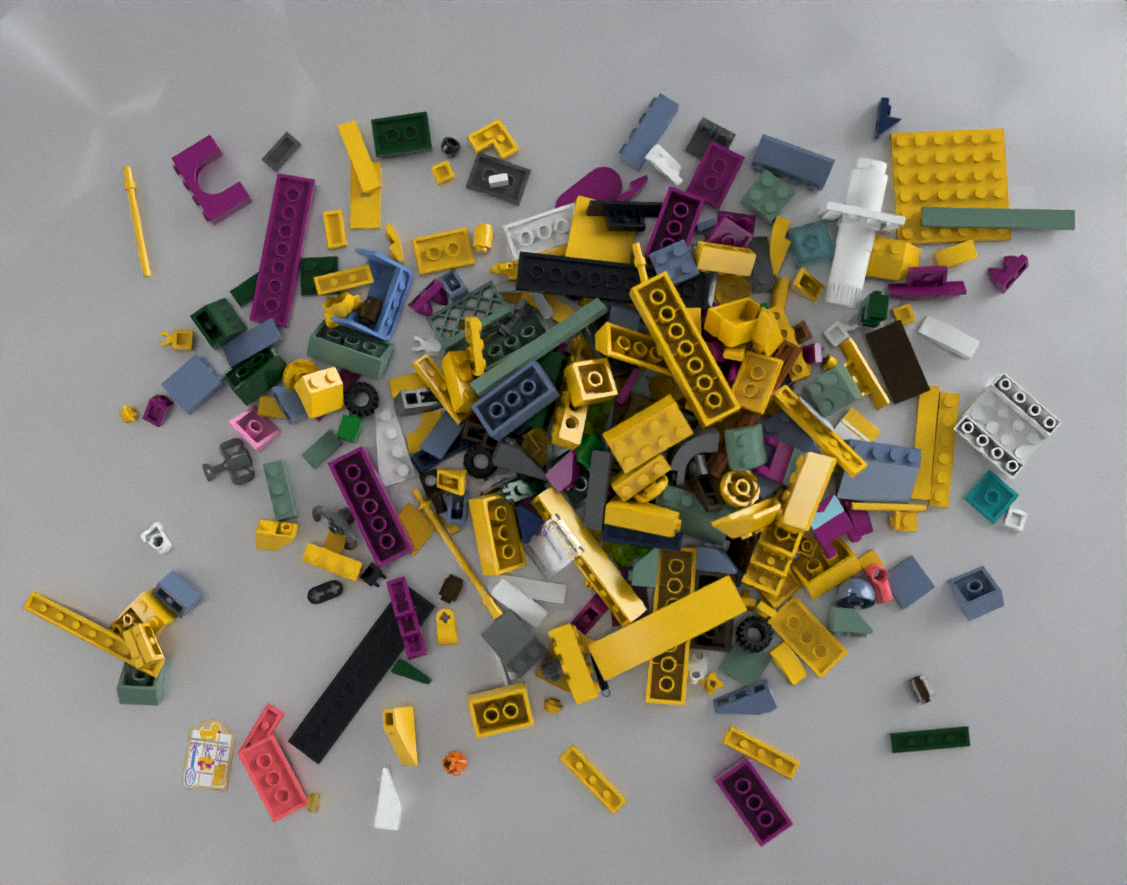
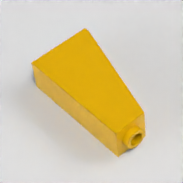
M616 493L606 505L604 524L672 538L681 528L679 512L649 502L638 503L634 497L623 503Z

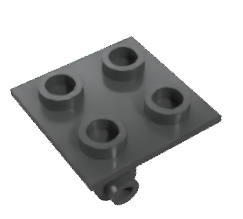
M703 117L685 150L703 158L711 141L729 149L736 134Z

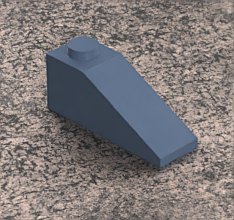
M767 679L713 699L714 711L718 714L761 715L778 708L776 696Z

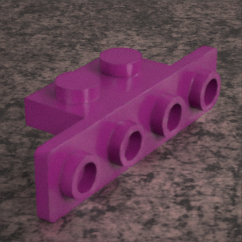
M947 266L908 267L907 283L888 284V291L892 298L966 295L967 290L963 281H947Z

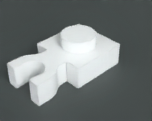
M851 315L847 316L842 324L837 321L822 333L833 348L850 336L847 331H853L859 326L857 323L854 326L848 325V320L852 318Z
M414 337V341H419L421 345L418 348L412 347L413 352L425 351V354L428 353L432 358H444L445 350L438 338L428 337V340L424 341L420 337Z

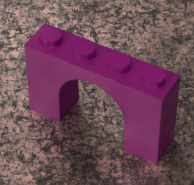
M208 135L171 159L174 162L172 167L177 175L181 174L184 178L182 181L183 185L188 191L191 189L193 192V201L197 206L201 205L204 211L201 213L206 221H211L216 225L253 201L240 181L218 194H208L200 189L199 175L203 168L223 156L212 136Z

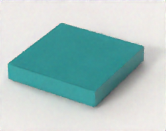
M988 470L965 496L964 500L988 521L995 524L1019 495L996 474Z

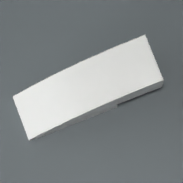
M929 316L925 317L917 331L918 334L945 350L956 353L967 361L972 358L981 343L966 333Z

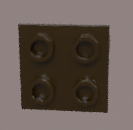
M754 535L745 539H741V536L732 538L729 549L726 552L744 574L747 573L757 541V537Z

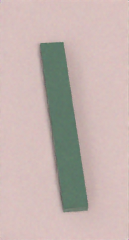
M922 207L921 227L1074 230L1075 210Z
M598 298L594 299L469 384L480 398L529 362L532 360L536 361L608 312L607 307Z

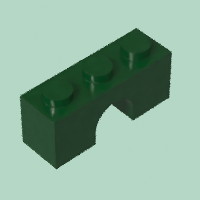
M882 291L869 293L860 303L858 325L877 328L880 325V321H885L887 319L890 295H884Z

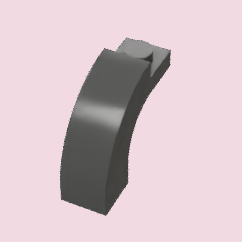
M701 427L692 429V435L670 448L666 460L672 468L670 470V481L673 482L676 488H684L686 466L692 457L703 452H718L719 432L715 427H708L704 430Z

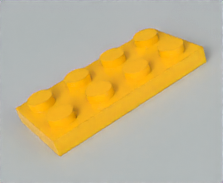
M795 595L776 612L773 618L767 620V624H771L772 629L820 679L848 653L846 648Z

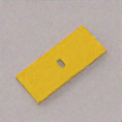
M350 162V229H381V189L368 193L369 197H362L364 192L352 162ZM372 162L381 184V162Z

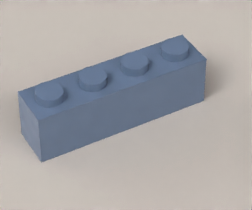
M661 93L657 98L654 97L649 104L650 110L648 113L644 112L639 120L641 124L638 129L634 128L629 135V143H624L619 151V154H621L620 161L637 172L640 171L646 162L644 157L658 143L679 110L678 103Z

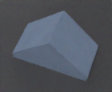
M455 269L438 278L452 303L469 293L467 286Z
M466 490L464 495L461 496L450 492L446 524L466 525L469 490Z

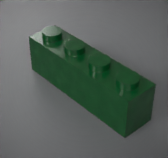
M549 351L537 359L536 362L541 365L559 392L564 376L563 370L566 369L568 358L563 354ZM556 399L522 425L547 432Z

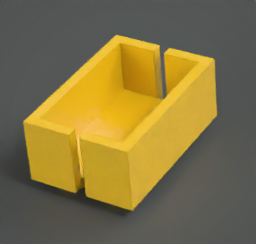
M747 297L709 308L703 329L713 337H717L725 346L731 348L752 341L751 335L762 311H765L773 318L776 315L764 307L760 309V304Z

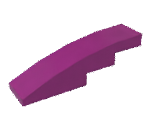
M405 576L387 581L386 584L395 618L398 622L408 659L411 660L427 655L425 642Z

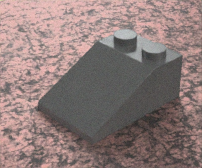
M510 609L481 634L483 639L519 679L548 652L546 647Z

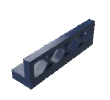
M605 524L603 541L681 551L683 531L676 532L672 538Z

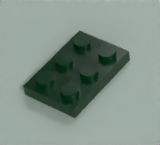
M427 111L371 119L377 158L433 150Z

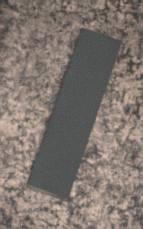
M592 450L584 528L604 530L612 452Z

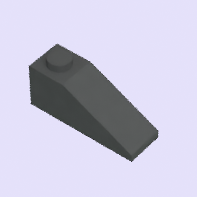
M767 236L753 237L748 244L749 249L756 254L751 273L752 294L771 293L774 285Z
M430 388L402 390L393 399L398 417L418 415L443 408V405Z
M506 437L498 441L492 456L493 465L548 481L545 476L547 470L516 440Z

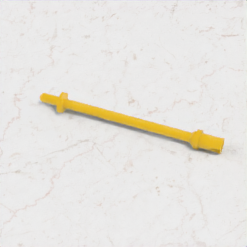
M414 488L412 494L420 505L417 510L425 512L481 596L482 606L485 605L493 620H495L504 612H502L494 600L495 598L487 593L429 505L432 503V500L426 502L420 491Z

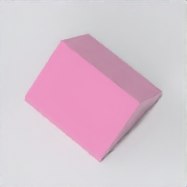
M254 405L232 419L229 424L255 450L262 452L281 433V430L269 418L257 416L258 407Z

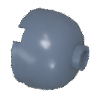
M851 576L838 586L836 602L842 608L855 609L854 606H861V609H868L875 605V591L867 580L862 579L860 576Z

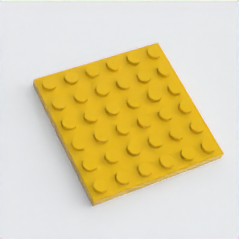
M1004 128L890 134L895 215L906 217L904 225L896 229V240L906 241L912 245L962 243L973 239V242L1010 241L1012 239L1011 229L921 227L922 207L1010 209Z

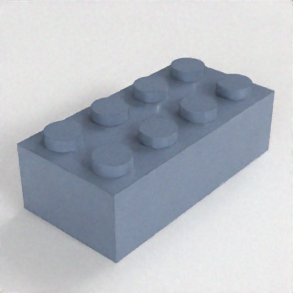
M532 360L471 407L489 435L495 440L500 441L561 395L541 365Z

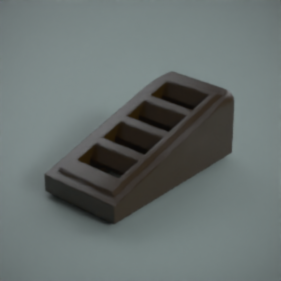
M711 475L693 476L689 486L705 511L710 512L724 509V504Z

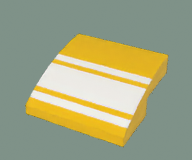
M853 407L848 410L841 421L834 427V432L842 440L855 439L874 442L881 433V430Z

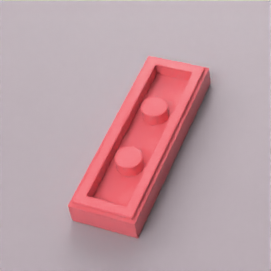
M268 703L239 751L273 734L285 713Z

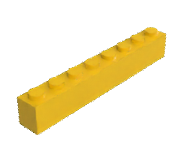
M551 486L530 502L622 627L631 623L647 610L643 601L637 597L631 585L623 578L620 570L614 566L608 554L600 547L597 539L591 535L587 528H584V522L580 520L574 508L565 500L562 492L558 493Z

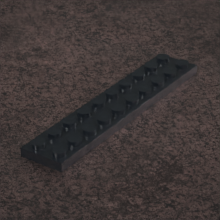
M522 251L519 253L516 281L517 291L588 299L598 298L599 300L634 304L629 292L631 288L641 284L638 268H635V264ZM645 266L648 280L657 276L652 266ZM699 272V276L674 286L686 308H701L702 312L707 311L710 273Z
M408 586L421 627L436 606ZM391 602L288 740L290 744L318 765L405 649Z

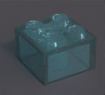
M825 219L787 230L786 238L791 241L789 248L796 270L801 269V267L804 268L833 260L835 251Z

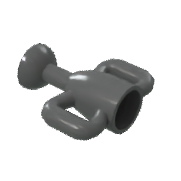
M240 438L230 439L220 445L219 451L225 459L223 463L213 467L206 463L202 464L208 482L213 480L216 473L224 470L229 471L230 479L235 485L250 482L255 478V472L251 467L253 466L251 456L247 448L244 449V443ZM238 445V451L232 453L231 455H229L225 451L228 448ZM246 469L249 474L236 478V471Z

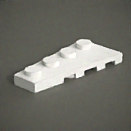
M391 404L376 409L375 425L378 471L385 487L417 477L394 405Z

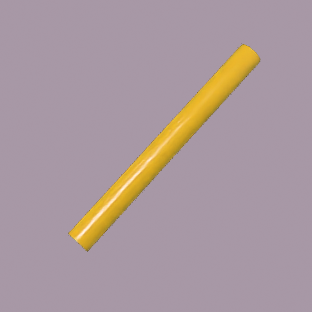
M851 502L850 505L851 510L926 511L925 504Z

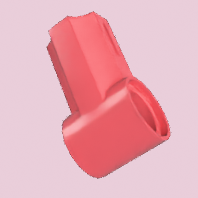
M870 563L865 569V575L869 578L870 584L874 588L875 601L878 604L889 602L893 596L888 582V572L879 564ZM879 570V574L874 577V573Z

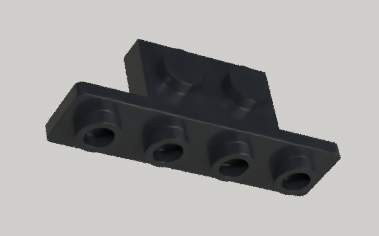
M589 201L586 215L604 216L607 231L644 232L646 228L644 217H658L663 204L662 202Z

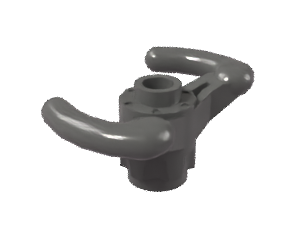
M321 505L313 508L312 516L315 522L321 520L320 515L328 519V528L332 533H343L349 543L345 544V549L353 550L356 548L357 538L350 530V525L354 523V517L348 507L340 508L336 513L326 510Z

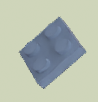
M684 239L655 251L648 256L656 274L659 275L666 271L674 286L700 274Z

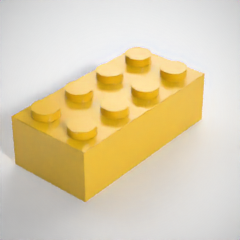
M669 394L602 435L623 471L627 473L692 435L693 432L676 402Z

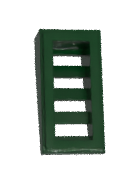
M398 659L390 671L393 674L429 685L432 682V678L403 659Z

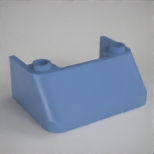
M356 248V253L368 258L366 264H370L374 279L367 298L372 296L381 300V312L376 323L370 326L360 322V318H358L359 312L357 311L349 313L347 319L331 317V321L381 340H389L394 334L413 279L412 272L407 267L376 251Z

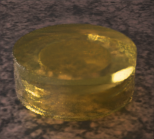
M312 792L308 798L307 809L309 812L317 813L320 806V793Z

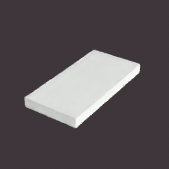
M575 202L504 225L503 228L513 260L519 261L520 251L538 253L566 245Z

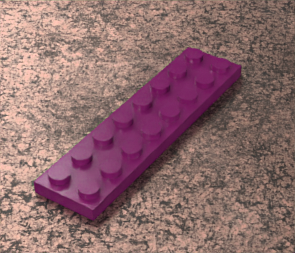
M277 173L249 319L251 322L263 323L273 318L276 326L288 328L316 183L315 179Z

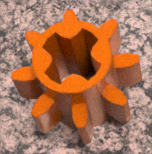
M450 751L449 756H445L443 759V768L447 771V774H452L453 776L461 775V771H464L467 767V760L462 755V752Z

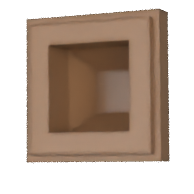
M805 320L793 326L797 344L801 345L813 338Z

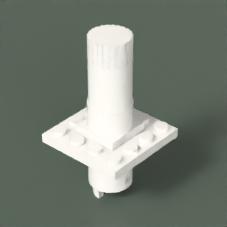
M858 158L856 169L851 171L845 203L840 204L828 201L819 208L817 216L822 217V221L833 222V220H838L837 226H839L834 259L824 300L825 303L858 309L876 232L888 234L905 223L906 217L881 212L888 175L885 174L887 164L882 161Z

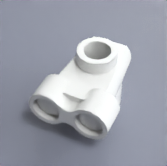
M155 522L140 537L161 555H165L173 546L164 534V528L159 522Z

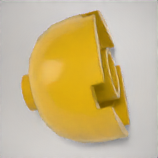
M747 469L728 472L721 479L719 487L722 499L734 508H744L753 504L758 499L760 487L756 483L758 481L757 477Z

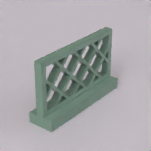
M489 281L430 315L426 320L447 354L449 351H461L470 346L466 341L465 330L458 329L460 322H465V318H462L465 310L473 311L472 316L475 317L477 312L486 314L485 318L480 320L482 326L480 339L499 329L498 326L501 323L505 325L512 318L513 314L493 282ZM492 288V297H484V291ZM470 299L477 300L475 307L466 306L467 302ZM481 300L490 302L488 309L479 308ZM493 303H499L503 306L498 311L491 310ZM455 308L461 309L458 317L451 316V310ZM444 318L442 326L434 325L432 321ZM448 319L457 321L454 329L446 327ZM444 331L452 332L451 338L443 341Z

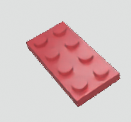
M274 734L237 753L273 822L309 804Z

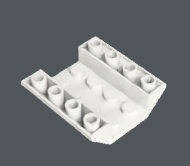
M1003 371L965 411L953 430L1013 480L1025 466L1026 460L1045 438L1050 437L1062 421Z

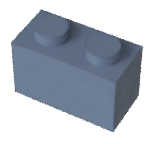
M174 571L159 581L153 591V594L180 618L191 611L202 596Z

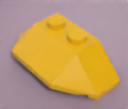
M875 236L866 276L898 282L907 276L908 267H919L921 249L906 241Z
M774 496L711 522V524L733 539L740 536L741 539L753 536V531L756 534L766 530L765 526L774 521L781 506L777 497Z

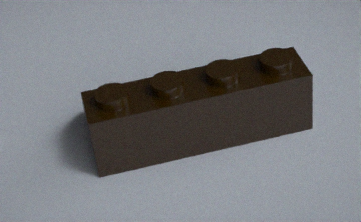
M696 570L694 592L727 575L730 576L737 589L738 573L728 574ZM734 617L690 639L689 648L729 652L732 647Z

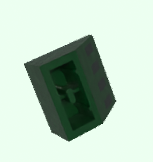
M226 298L207 304L190 316L207 342L215 350H218L247 329Z

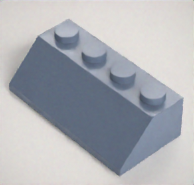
M763 134L751 165L755 166L754 168L758 171L764 172L767 169L778 178L785 177L794 184L802 183L808 185V188L811 190L822 191L835 160Z

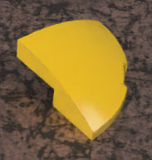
M531 428L520 436L523 438L521 446L537 462L544 466L548 457L546 455L547 445H549L547 432Z

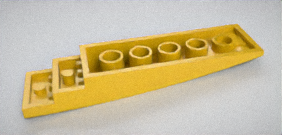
M818 448L822 455L829 456L824 450ZM784 485L776 490L774 494L780 506L783 502L781 500L785 490H788V487ZM774 519L771 524L765 526L766 530L759 532L747 573L743 574L740 583L777 598L804 532L793 534L774 525Z
M727 575L588 645V648L604 680L607 681L747 611L730 576Z

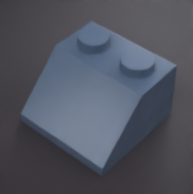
M984 566L948 581L955 599L968 621L1004 606L1002 590Z

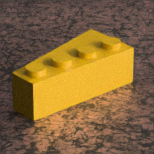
M569 623L548 631L576 705L599 697L597 692L601 690L597 680L593 681L590 674L594 672L590 662L586 663L583 656L586 655L583 644L579 645L576 637H579L576 626H571Z

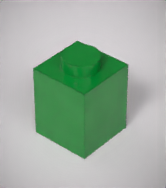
M349 413V416L343 414L336 437L357 444L364 424L360 420V416Z

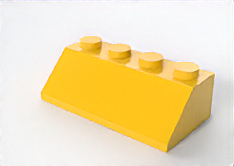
M606 322L595 333V350L600 353L673 376L663 356H658L656 343L652 336Z
M813 452L804 453L797 458V468L789 478L790 485L788 490H785L781 500L783 502L781 509L775 517L774 525L793 534L809 531L837 459Z
M492 493L468 499L483 575H500L527 566L523 543L520 542L513 512V504H509V501L501 502V499L506 497V494L499 496L498 493Z

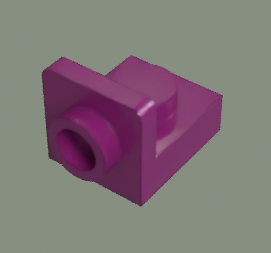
M155 395L149 400L142 419L157 427L162 426L168 409L173 406L174 402L164 395Z

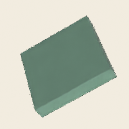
M736 641L718 669L743 686L748 687L757 683L772 657L763 651L759 653H749L750 650L744 651L745 647L742 646L740 648V641Z

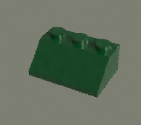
M271 345L228 369L222 376L233 392L248 406L256 401L263 392L269 390L280 378H283V372L288 364Z

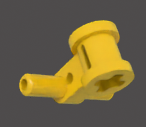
M519 261L499 262L495 266H491L489 271L491 274L497 273L508 276V281H517Z

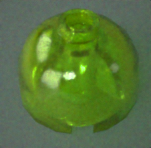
M612 543L611 555L618 567H625L635 563L633 561L635 558L640 557L642 559L651 550L650 547L621 543Z

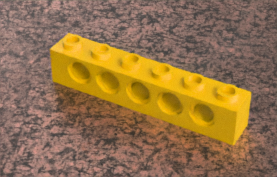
M582 333L572 340L570 345L572 351L568 357L567 366L576 362L596 359ZM564 375L562 381L564 387L560 392L561 396H559L560 405L555 412L556 423L551 430V443L573 450L581 443L589 405L573 406Z

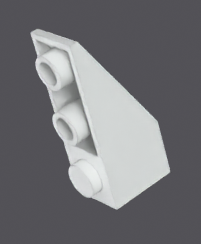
M385 766L383 771H379L378 783H381L380 791L377 790L375 795V802H378L377 810H373L372 822H375L374 828L398 831L401 822L402 806L389 768Z

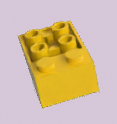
M152 588L140 594L108 629L123 637L122 633L137 624L149 622L155 637H157L178 616L153 594L155 588Z

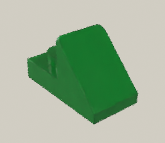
M583 432L581 443L575 448L577 461L590 469L592 450L602 451L605 445L604 442L594 435L590 436L588 433Z

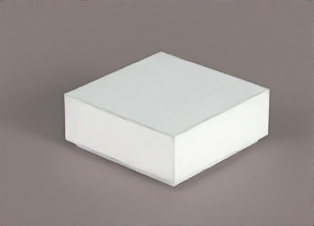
M506 173L488 177L490 188L509 185Z
M1009 507L1002 526L1022 532L1028 513Z

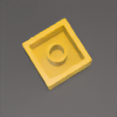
M607 358L572 363L563 370L574 407L607 402L618 395Z

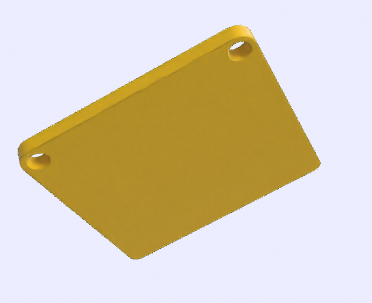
M578 196L575 202L565 257L630 264L633 250L632 245L634 244L636 232L607 231L604 216L586 215L589 201L594 199Z

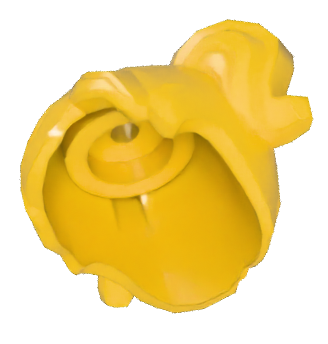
M343 291L337 298L329 297L326 299L325 303H323V309L326 312L323 314V317L326 318V325L330 329H334L339 324L331 321V317L344 318L352 310L361 309L363 303L359 299L360 296L358 294L352 296L348 292Z

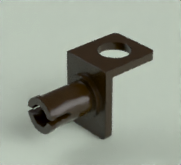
M437 469L419 474L426 499L432 500L437 514L446 512L448 508L442 496L445 494V490L437 488ZM429 475H433L436 478V483L432 486L425 483V478Z

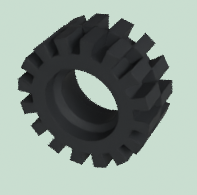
M358 381L355 384L352 383L349 388L347 387L343 401L350 413L360 417L370 416L369 414L374 413V410L379 406V395L371 384ZM364 392L368 395L369 401L365 406H357L355 404L354 398L357 393Z
M476 444L468 449L463 458V466L467 469L468 475L473 476L475 479L490 477L497 469V466L493 465L492 461L495 450L481 447L480 444ZM483 454L488 458L486 468L479 469L474 465V457L476 455Z
M747 617L737 627L738 630L735 635H738L736 641H740V648L742 646L745 647L744 651L750 650L749 653H759L768 647L773 640V637H771L773 630L770 631L772 626L771 624L767 625L768 621L766 619L763 621V617ZM750 628H756L760 631L761 639L759 641H752L748 637V630Z

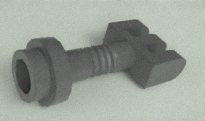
M525 298L520 299L514 306L517 312L505 325L501 323L498 326L497 332L503 338L509 337L512 334L510 330L521 318L527 320L533 314V309Z

